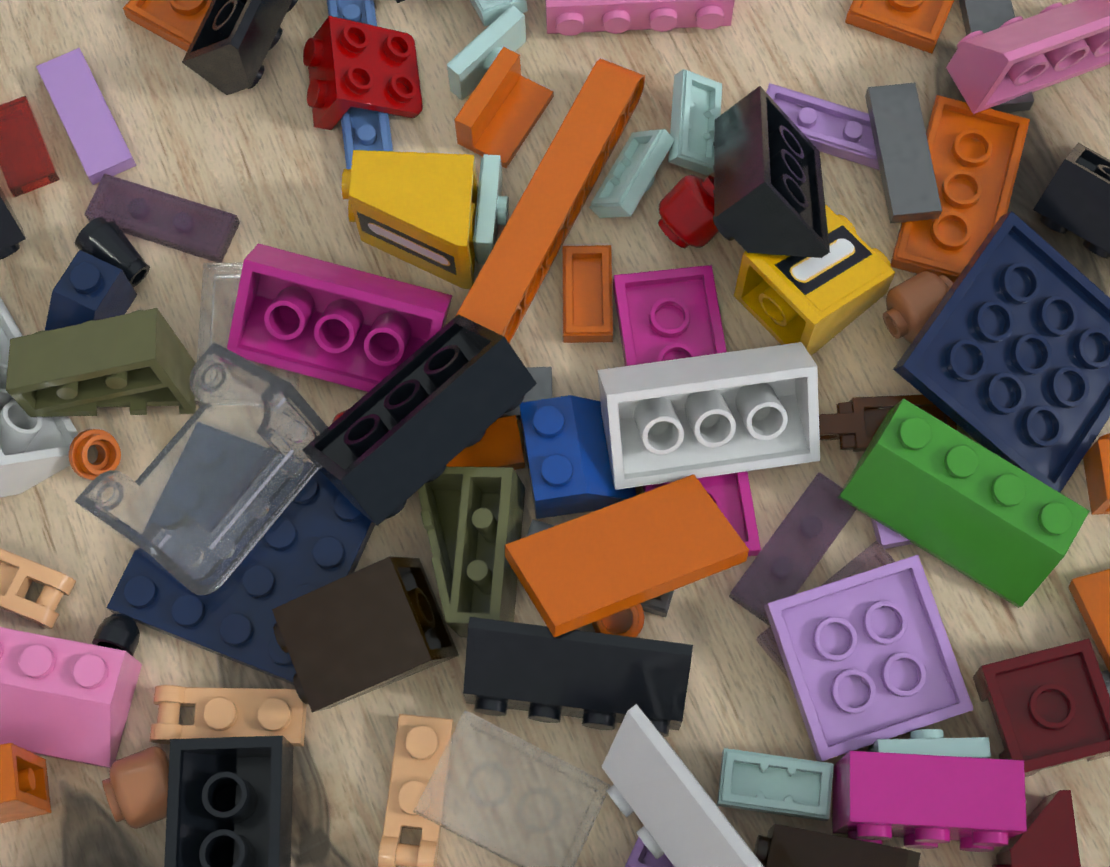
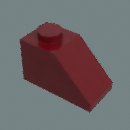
M1059 790L1044 797L1026 819L1027 832L1010 838L1008 840L1009 845L1003 846L997 853V864L992 865V867H1081L1071 790Z

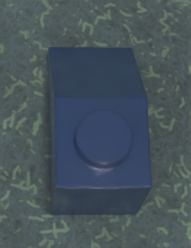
M79 250L52 291L45 331L78 325L90 320H101L124 315L136 298L137 293L122 269Z

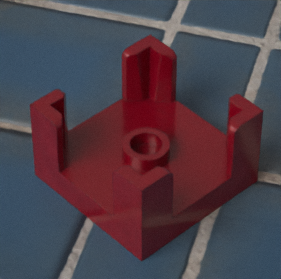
M1089 638L982 665L973 676L980 701L984 702L987 699L989 701L1004 747V751L999 754V759L1024 760L1025 777L1032 776L1043 769L1083 759L1092 761L1110 756V696Z

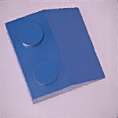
M568 395L522 402L519 405L536 519L599 510L637 496L635 487L619 490L614 488L600 401Z

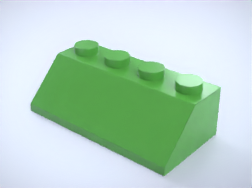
M904 398L888 411L838 496L839 499L907 538L911 543L1018 608L1024 605L1064 558L1090 512L1088 509Z

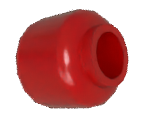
M695 175L683 177L659 203L661 219L658 221V225L664 234L681 248L685 249L689 245L701 248L708 244L719 232L713 221L714 177L711 175L705 180Z

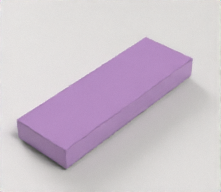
M80 48L36 66L92 185L137 166Z
M769 83L766 93L820 152L880 170L868 113Z

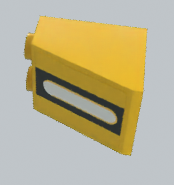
M353 150L351 169H344L342 173L343 199H349V222H356L361 241L460 288L471 289L474 283L475 271L473 236L478 194L474 155Z
M826 204L830 253L822 258L747 253L745 251L742 255L734 291V297L781 345L802 342L810 356L887 293L896 273L891 268L887 257L876 248L871 249L857 235L853 224L845 216L836 215Z

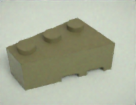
M446 466L445 471L437 479L425 483L418 489V495L422 508L421 517L424 528L427 530L433 556L431 561L445 622L460 637L467 638L470 617L514 622L518 578L505 558V544L521 539L525 486L513 467Z

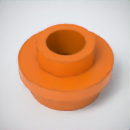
M88 429L79 433L73 439L69 448V462L72 469L77 475L87 480L107 478L120 463V447L115 438L104 430ZM93 445L98 451V457L91 464L88 461L87 452L89 447Z

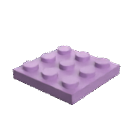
M919 555L764 605L817 761H825L849 751L872 745L877 739H890L974 710Z

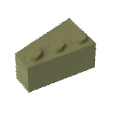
M158 308L137 310L129 314L101 320H90L78 325L49 331H38L31 335L10 339L6 391L30 417L97 416L98 407H130V415H147V406H179L180 414H196L197 364Z

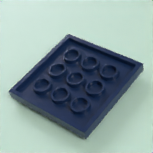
M1011 211L999 218L893 370L983 447L1061 493L1110 418V298Z
M198 423L113 593L107 609L114 614H125L139 624L294 685L293 676L296 674V670L289 653H285L280 648L275 638L273 626L277 622L272 609L354 573L375 524L358 511L317 467Z

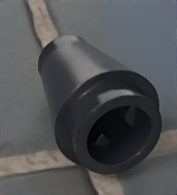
M97 217L80 231L75 240V246L81 251L122 269L132 287L138 285L150 270V266L144 261L114 221L107 222L103 217Z

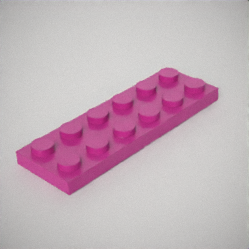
M712 265L613 276V290L625 366L727 352ZM748 472L697 478L748 547V557L758 556L761 547ZM671 482L643 486V491L645 493Z

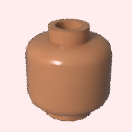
M924 271L891 288L886 297L887 311L883 313V320L892 336L896 339L903 337L906 341L912 343L949 291L953 282L947 276H937L932 272Z
M153 746L113 762L109 770L110 778L102 780V785L115 821L119 822L125 819L130 827L138 829L167 818L169 759L165 751L161 747Z

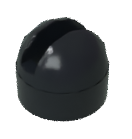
M113 614L105 618L99 625L92 644L124 650L133 656L139 643L140 632L131 617L125 614Z

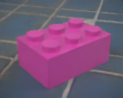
M849 751L834 765L832 780V834H848V838L882 844V840H890L892 837L904 838V847L917 849L938 848V843H949L950 840L960 841V850L992 852L994 847L1008 846L1009 838L1027 832L1024 760Z

